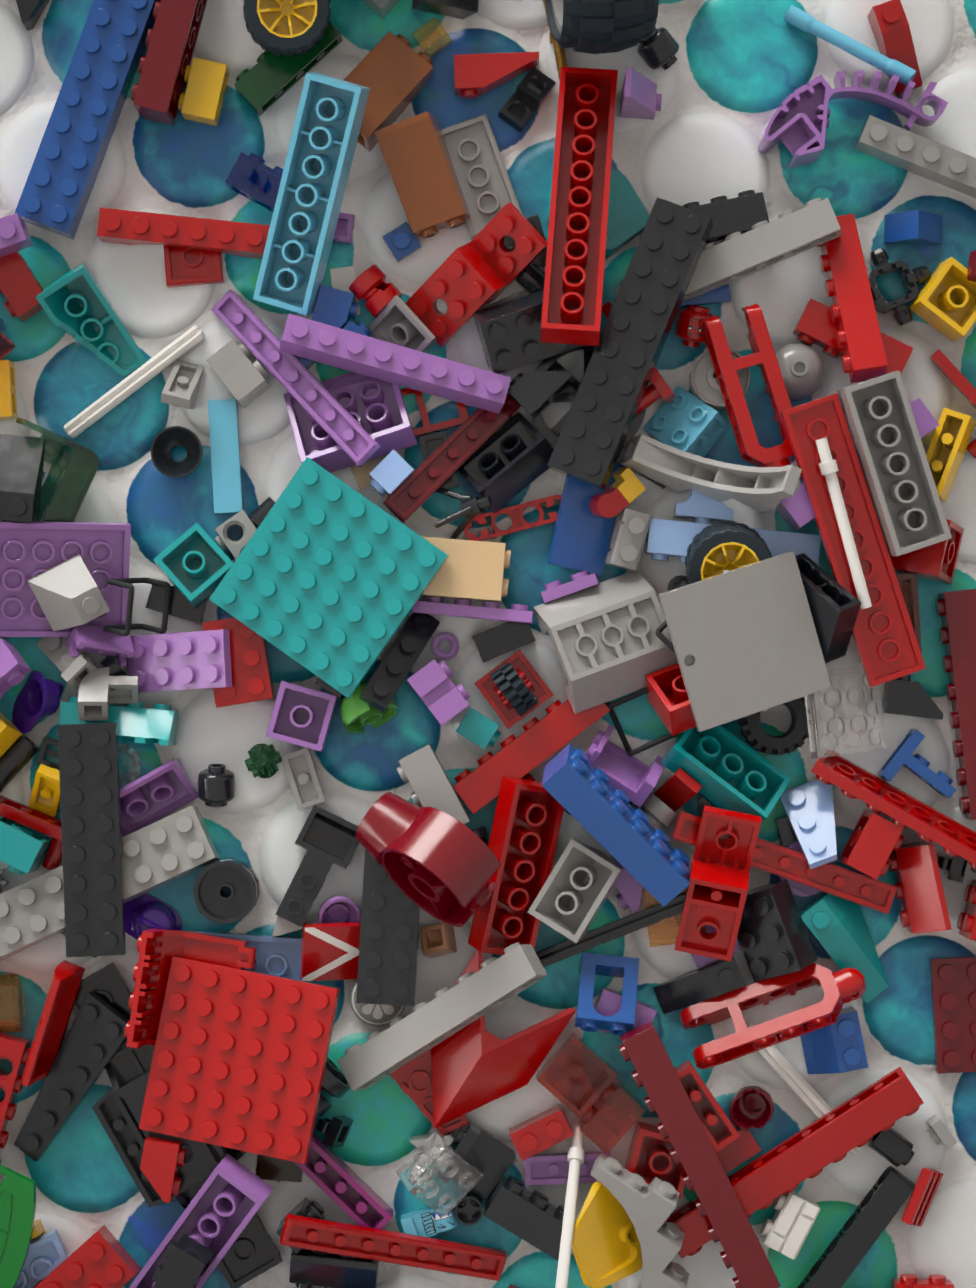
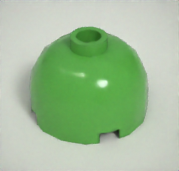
M362 681L351 698L344 696L340 702L339 711L346 731L350 734H359L365 732L363 728L365 726L373 724V729L390 721L397 714L396 709H398L394 698L384 713L359 698L368 684Z

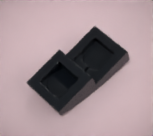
M533 66L518 84L515 93L499 111L498 117L521 133L550 94L556 82Z

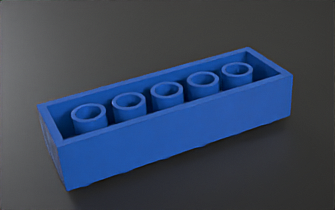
M569 744L545 765L542 786L664 907L690 885V860L680 848L675 849L669 843L668 836L660 828L656 830L649 823L648 816L641 809L638 808L636 810L629 803L628 796L621 789L618 788L616 790L609 783L608 776L600 768L595 769L589 763L590 760L584 751L580 748L575 749Z

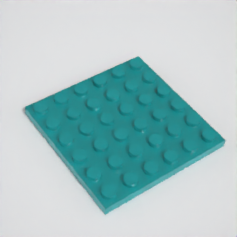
M307 457L209 600L341 694L351 698L449 555Z

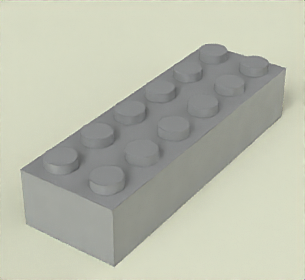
M900 371L889 372L838 389L837 393L889 555L897 557L951 539L952 536Z

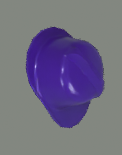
M34 670L30 673L24 687L16 698L12 711L13 724L21 733L30 732L40 718L56 713L64 690L63 684L44 678L40 671Z
M146 893L124 903L125 932L137 940L142 935V932L148 929L182 930V921L178 912L151 894Z

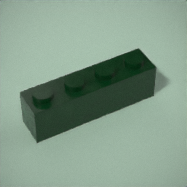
M329 21L323 38L317 42L313 49H309L302 55L298 54L294 55V57L276 56L269 51H264L258 57V63L249 70L247 68L237 76V82L234 84L237 93L261 116L343 41L341 33Z

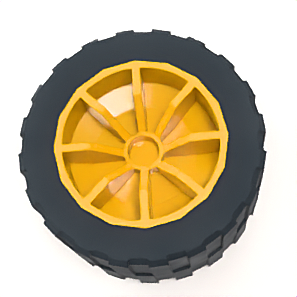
M244 0L243 4L246 28L248 33L251 34L253 41L259 44L266 52L269 51L276 56L294 57V55H302L309 49H313L325 34L331 12L330 0Z
M735 521L717 522L714 525L705 527L703 531L696 534L692 543L689 544L687 556L685 557V572L688 583L692 584L722 574L724 570H735L771 558L772 555L764 539L760 537L757 531L749 528L748 525L735 523Z

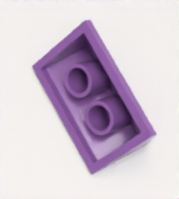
M179 758L165 763L120 789L121 834L123 836H127L154 823L198 798V792Z

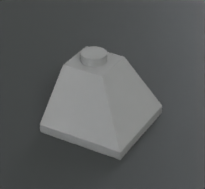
M79 554L27 580L53 631L83 625L110 611Z

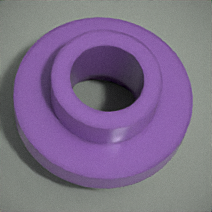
M441 632L431 642L432 653L440 660H450L459 651V641L452 633ZM442 641H448L451 644L449 651L443 652L440 649Z

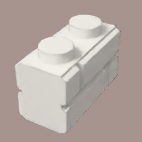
M793 1191L776 1198L773 1206L776 1212L771 1220L768 1218L765 1220L760 1234L763 1235L762 1241L766 1246L795 1260L821 1208L816 1202Z

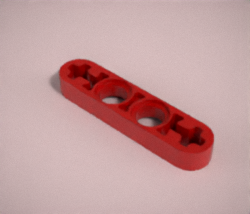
M553 495L499 509L496 513L491 511L477 515L466 526L464 534L468 540L485 541L555 523L558 515L557 512L547 513L550 519L544 520V511L540 504L546 503V509L554 506V501H561L562 495ZM528 507H534L539 512V519L534 523H528L523 518V511ZM501 514L508 515L512 520V525L507 530H501L495 524L496 518ZM491 517V526L495 533L489 534V528L480 531L481 536L475 537L474 533L468 532V529L472 527V522L477 521L478 525L487 524L485 518Z

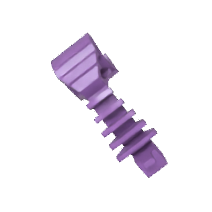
M838 71L833 80L834 89L831 88L822 75H819L809 81L807 85L805 84L796 89L794 93H791L781 103L761 137L758 151L762 154L767 153L782 141L793 155L788 165L789 168L792 169L816 162L824 150L826 128L829 127L830 120L828 118L831 110L828 108V102L833 99L855 98L885 106L908 118L904 126L908 131L914 122L923 127L933 125L945 110L948 102L932 93L937 84L932 81L927 86L917 105L913 107L905 101L913 90L915 82L910 80L899 98L892 96L900 76L893 75L889 79L884 92L877 90L882 76L881 71H876L873 74L868 88L861 87L864 71H856L854 73L851 87H845V71ZM922 106H931L935 115H925L922 111Z

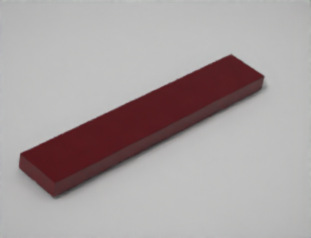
M507 392L505 403L499 414L478 408L383 504L404 524L521 405Z

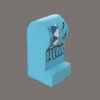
M451 1201L401 1215L404 1233L422 1237L434 1236L436 1233L450 1230L459 1224Z

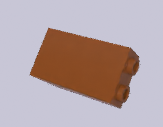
M390 31L344 79V81L370 88L357 140L369 152L378 143L374 131L392 125L434 75L433 61L423 52L417 54L410 48L411 43L401 34L395 36Z
M426 111L374 131L413 234L426 239L439 233L438 229L446 226L449 229H453L465 224L464 220L471 216L439 122Z

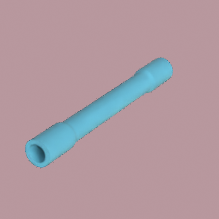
M793 5L785 15L784 21L825 40L883 71L889 77L893 75L900 76L898 81L904 85H907L910 80L912 81L916 74V70L865 46L816 20L814 16Z

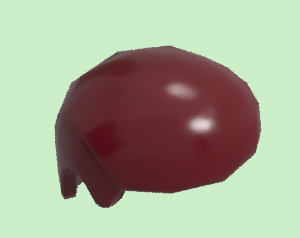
M746 1086L741 1088L732 1097L729 1114L733 1124L743 1131L751 1128L761 1129L773 1117L774 1102L771 1095L758 1086Z

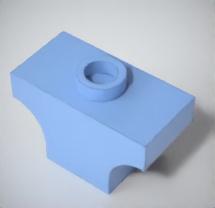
M690 489V496L686 502L677 503L674 507V517L694 519V523L711 524V521H733L734 509L693 489Z

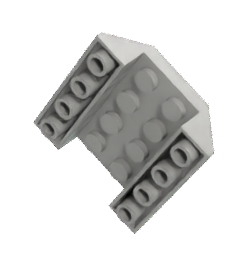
M631 571L532 608L542 634L549 633L569 683L564 687L574 714L646 687L645 675L677 663L676 654L655 634L656 629L666 619L654 589L638 571ZM667 626L661 633L672 642Z

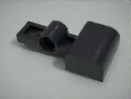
M316 805L313 806L295 842V845L307 850L275 915L302 927L333 863L347 869L359 845L355 838L357 825Z

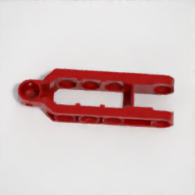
M753 304L742 308L749 330L747 337L753 354L736 359L732 358L719 317L715 315L702 319L703 336L741 458L758 467L792 465L790 457L794 453L780 413L792 408L760 306ZM754 365L761 369L766 385L764 389L765 395H769L775 414L772 417L774 422L777 421L783 440L781 445L767 449L759 445L737 374V370Z
M812 963L800 971L761 980L694 1004L682 1010L679 1016L685 1030L707 1023L712 1025L732 1018L736 1030L735 1033L702 1044L693 1050L696 1066L700 1069H708L834 1024L843 1004L862 997L866 991V982L863 974L855 968H844L832 973L830 969ZM816 984L822 986L825 995L821 1002L747 1028L742 1011L760 1004L768 1005L769 1001L788 994L791 996L796 995V991Z

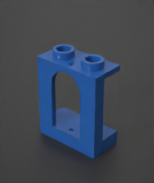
M582 952L579 969L577 1015L574 1027H580L585 1032L606 1030L610 1031L613 1035L619 1036L633 1030L639 958ZM595 975L623 978L621 1008L617 1014L603 1016L596 1012L593 1007Z

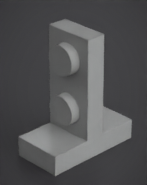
M43 637L36 645L62 672L61 676L78 690L82 679L91 671L100 668L83 651L77 650L78 657H71L66 646L69 637Z

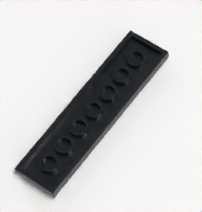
M117 722L58 725L66 957L125 955Z

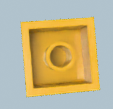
M953 257L946 259L938 265L908 307L951 342L964 337L976 320V282L967 280L968 269Z

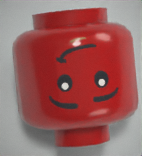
M688 304L687 308L679 311L675 334L683 339V345L699 348L700 343H706L701 321L713 316L709 313V308Z

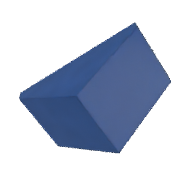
M922 210L885 215L884 244L941 245L942 216Z

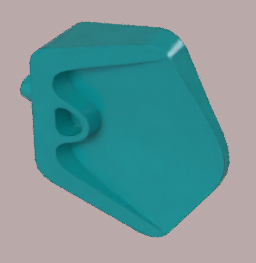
M611 168L605 259L611 257L644 230L649 218L647 210L629 180L620 171ZM549 209L548 218H547V224H548V226H549L550 209Z

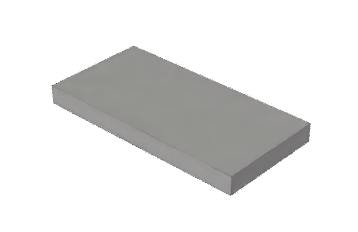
M486 114L442 129L441 131L471 216L464 220L470 239L473 240L509 202L522 214Z

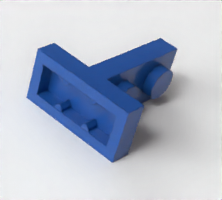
M911 729L877 774L885 781H891L900 768L904 766L944 798L950 799L956 791L950 785L953 780L941 771L936 774L929 769L930 762L918 753L915 756L911 755L925 737L918 730Z

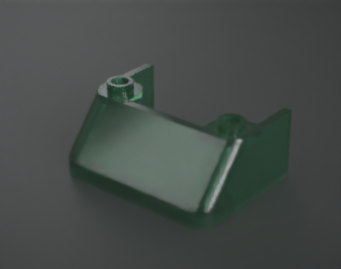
M18 417L16 423L41 434L40 438H46L44 461L52 464L41 489L39 522H74L98 470V456L86 447Z

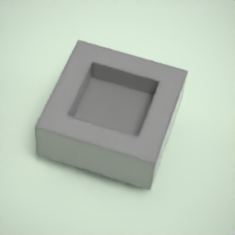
M936 1115L926 1120L931 1128L927 1132L937 1146L942 1143L949 1149L957 1143Z

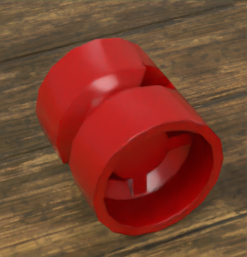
M376 264L360 274L349 287V290L354 293L359 301L365 300V308L375 319L396 295L400 298L402 297V293L392 282L386 283V275Z

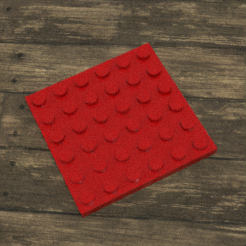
M172 956L139 1129L306 1164L309 1157L340 989Z

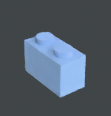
M393 449L369 474L372 479L370 482L371 487L382 497L385 494L390 496L414 472V469Z

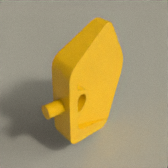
M599 1181L592 1185L575 1222L572 1240V1250L582 1281L585 1286L590 1288H604L638 1272L643 1267L641 1245L631 1219L621 1203Z

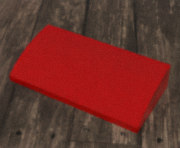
M64 960L56 967L23 1071L22 1085L28 1087L48 1075L61 1048L85 968L67 960Z

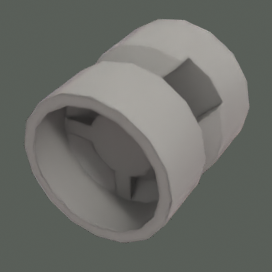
M650 793L641 806L642 811L650 820L649 823L656 830L662 827H669L678 817L672 809L653 793Z

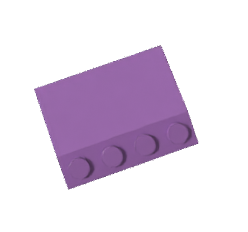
M349 372L321 382L381 446L367 461L387 455L393 449L399 451L418 444L399 385L355 372ZM290 393L283 394L301 463L308 457L330 473L357 465Z

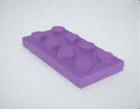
M229 629L131 636L134 654L132 658H128V676H138L139 693L232 687Z

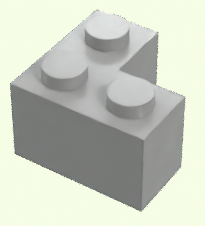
M232 339L206 361L241 406L245 408L270 388L266 382L270 377L258 361H255L253 364L251 363L249 358L253 355L242 342L237 345Z

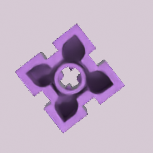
M434 659L408 678L407 681L441 726H443L469 706L466 700L470 698V695L461 683L455 686L449 677L453 673L442 660L438 663Z

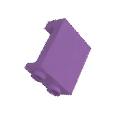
M609 725L605 732L601 730L597 732L585 754L590 760L589 763L595 769L600 768L608 776L609 783L616 790L618 788L621 789L632 803L641 807L655 788L665 767L660 763L663 758L657 755L649 767L634 756H629L625 750L608 740L615 728Z

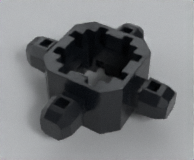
M879 248L870 253L872 266H876V269L872 270L868 275L875 310L882 314L894 310L895 314H893L896 323L899 326H903L912 322L911 310L906 305L916 298L919 291L917 285L925 283L931 276L926 266L914 268L911 272L908 263L901 260L888 263L890 258L883 248ZM897 271V274L902 277L901 280L907 290V296L886 303L884 299L882 300L879 289L875 284L876 278Z

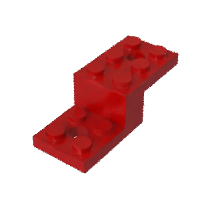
M509 202L470 243L457 248L405 304L436 337V342L442 347L474 316L473 313L497 299L547 247V241L520 211ZM505 236H510L514 239L515 249L513 251L505 247ZM438 299L446 302L448 307L446 314L441 313L437 309Z
M704 805L689 872L690 885L687 886L674 950L731 962L748 893L750 868L761 826V816ZM723 834H730L735 840L725 843L719 837ZM711 925L715 927L716 931L705 933L701 930V927Z

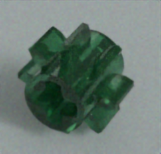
M263 743L257 744L248 751L250 758L244 761L248 771L252 772L254 778L257 776L260 778H270L279 771L277 764L282 762L279 751L275 750L273 744L269 746Z

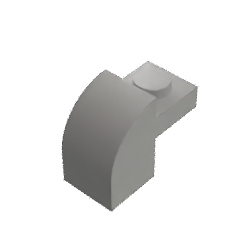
M110 667L99 668L88 673L79 685V720L108 721L109 703L138 704V676H110Z

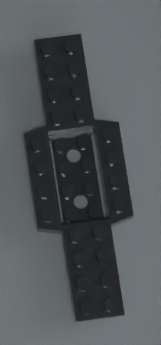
M114 962L81 981L73 1007L75 1015H77L86 995L93 991L130 1021L131 1009H129V998L131 992ZM126 1039L105 1068L113 1087L92 1108L148 1207L166 1202L161 1199L140 1169L146 1137L150 1134L183 1140L182 1146L189 1147L192 1150L193 1156L190 1161L184 1162L183 1167H178L177 1177L182 1178L179 1195H174L171 1201L178 1200L182 1207L186 1209L221 1161L216 1160L207 1143L139 1129L155 1045H145L140 1048L126 1047ZM213 1145L221 1160L229 1154L238 1161L246 1153L245 1151ZM257 1213L218 1264L231 1288H238L283 1261L282 1256Z

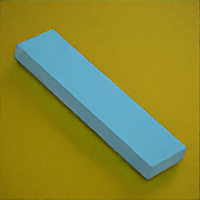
M208 400L214 514L238 513L243 510L237 400Z

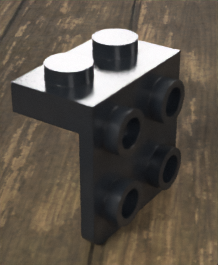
M471 1121L467 1128L463 1126L454 1137L453 1141L455 1144L450 1151L446 1150L436 1164L439 1166L437 1176L445 1182L451 1177L480 1199H486L513 1163L516 1155L513 1150Z

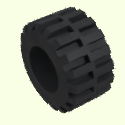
M801 697L783 703L788 707L792 716L791 726L785 734L771 736L765 733L760 725V711L738 719L742 729V736L746 738V742L750 746L766 754L784 755L794 752L796 748L801 747L805 743L804 740L809 738L811 734L810 728L813 726L814 720L811 718L813 711L808 705V699Z

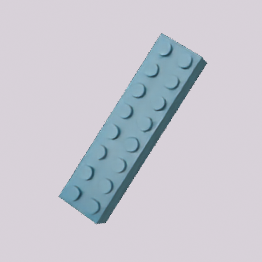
M306 73L253 300L303 315L313 313L319 289L323 283L370 88L319 73Z

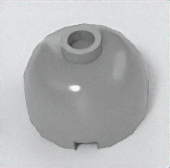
M801 343L788 344L777 350L775 354L789 399L803 400L813 395L821 386L824 377V365L819 353L812 347Z

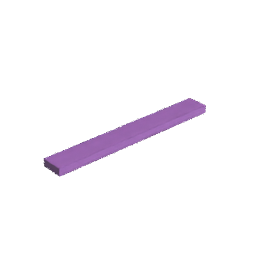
M230 289L211 309L357 465L362 466L381 447L295 355L279 351L281 340L234 291Z

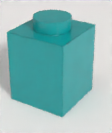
M471 707L455 731L483 749L487 745L493 747L501 734L497 730L499 724Z

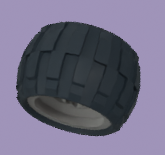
M545 0V6L553 38L562 48H573L575 52L603 54L619 52L636 46L639 41L647 40L656 25L659 0Z

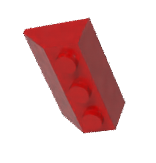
M919 841L900 845L897 851L892 850L888 860L891 861L889 866L891 872L895 871L897 882L894 885L898 887L895 894L897 900L901 899L903 910L899 911L902 927H907V930L912 934L951 930L934 844Z

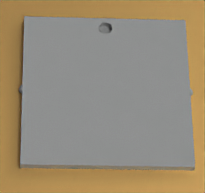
M789 551L735 570H724L722 574L659 594L699 732L760 711L767 712L769 708L832 687L794 551Z

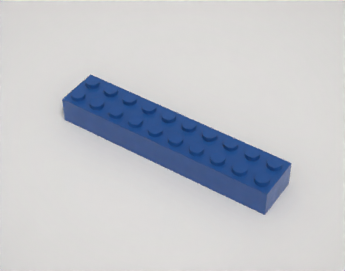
M161 0L93 1L15 213L17 212L24 222L74 240L146 47L147 33L149 29L153 28L156 19L153 18L155 4L157 1L161 2Z

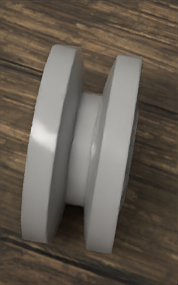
M730 349L733 359L742 357L738 352ZM706 351L693 364L689 374V388L692 395L713 409L725 410L726 407L720 387L717 384V379L713 378L716 375L709 352ZM749 367L737 370L744 395L750 384Z

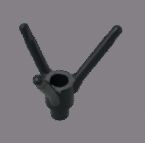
M440 487L436 492L460 500L461 510L436 522L434 526L439 528L465 516V519L449 538L456 539L475 516L482 513L485 508L493 505L492 499L489 495L482 498L479 496L472 498L470 495H463Z

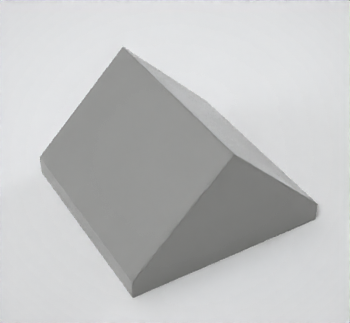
M398 295L388 303L368 327L373 338L424 353L436 344V337Z

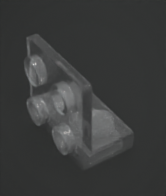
M436 1130L396 1171L411 1194L443 1217L483 1177L478 1169L455 1153L445 1138Z

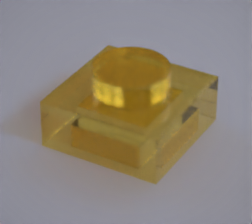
M436 17L413 32V37L429 58L452 43V39Z

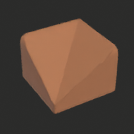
M442 922L419 928L423 956L434 958L457 952L452 925Z

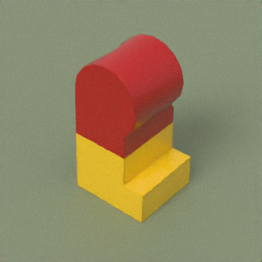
M620 467L612 475L617 481L604 493H598L593 496L590 501V510L595 516L613 518L646 490L629 467Z

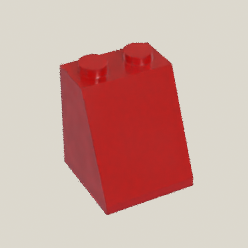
M946 519L952 538L897 557L890 556L895 572L952 584L964 529L952 520Z

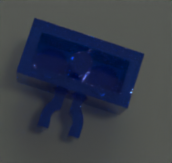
M241 152L225 181L227 187L273 212L283 169L277 166L272 169L264 165L265 160L254 153H250L248 156Z

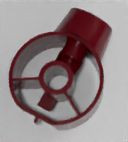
M388 792L373 804L356 830V840L379 864L383 865L396 886L421 909L446 924L463 927L479 906L483 907L493 895L492 891L498 885L494 881H489L501 866L491 849L459 820L436 808L419 807Z

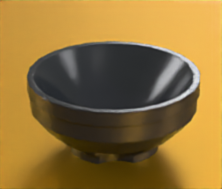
M171 426L159 432L154 438L150 450L152 462L157 470L172 478H183L193 473L199 467L203 455L202 444L197 435L190 429L181 426ZM179 445L185 447L187 450L185 460L181 462L173 461L171 450Z

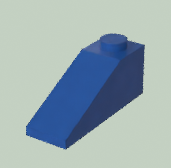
M321 285L311 320L343 329L349 323L350 318L355 319L359 303L354 302V293ZM302 357L300 359L308 370L316 362Z

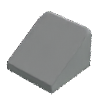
M278 916L272 937L301 930L303 925L300 927Z

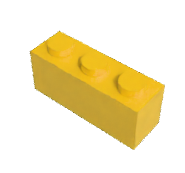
M943 408L938 421L939 426L935 429L926 457L940 501L946 502L976 422L969 415Z

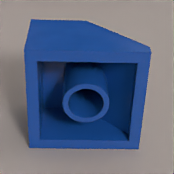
M853 1007L842 1008L834 1024L800 1036L808 1074L844 1073L869 1068L858 1013Z

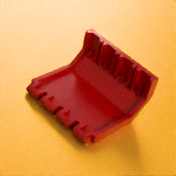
M144 930L137 941V951L140 953L138 963H136L133 970L135 988L129 998L131 1016L124 1032L125 1038H127L126 1047L140 1048L145 1045H155L172 956L244 970V968L254 969L257 948L248 947L247 940L193 931Z

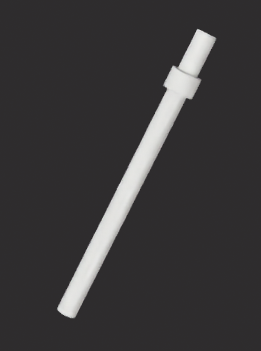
M827 437L815 441L821 463H819L821 475H825L856 594L861 602L860 608L866 609L872 607L836 474L839 471L836 459H832Z
M580 1126L574 1127L572 1146L568 1148L567 1161L569 1162V1172L555 1288H567L580 1169L585 1159V1150L583 1149L585 1128Z

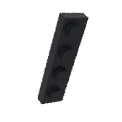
M412 613L359 698L384 713L436 631L440 621L428 614Z

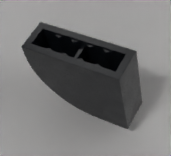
M802 553L795 557L826 664L846 655L861 602L807 555Z

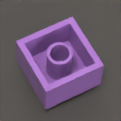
M281 681L266 736L320 752L324 751L338 697Z

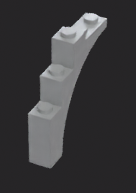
M643 434L630 438L621 461V465L629 467L677 492L693 489L718 502L734 499L761 513L775 509L782 499L792 497L797 492L800 486L799 477L802 469L794 465L752 467L725 463L679 450Z
M601 1152L594 1162L590 1175L609 1189L624 1207L635 1227L641 1245L643 1262L642 1279L639 1288H686L690 1274L683 1266L671 1261L681 1249L685 1233L676 1224L666 1221L676 1208L680 1193L676 1191L673 1185L666 1181H661L657 1177L653 1179L650 1185L647 1184L640 1175L631 1173L622 1167L615 1158L607 1157Z

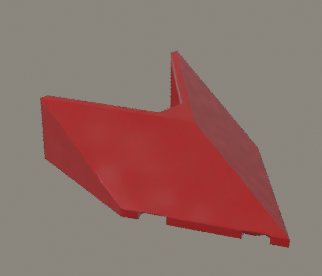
M475 950L458 978L466 973L473 972L474 974L482 969L480 965L483 963V953ZM566 1008L564 1011L503 1040L486 1031L485 1015L431 1048L433 1129L527 1085L576 1010Z

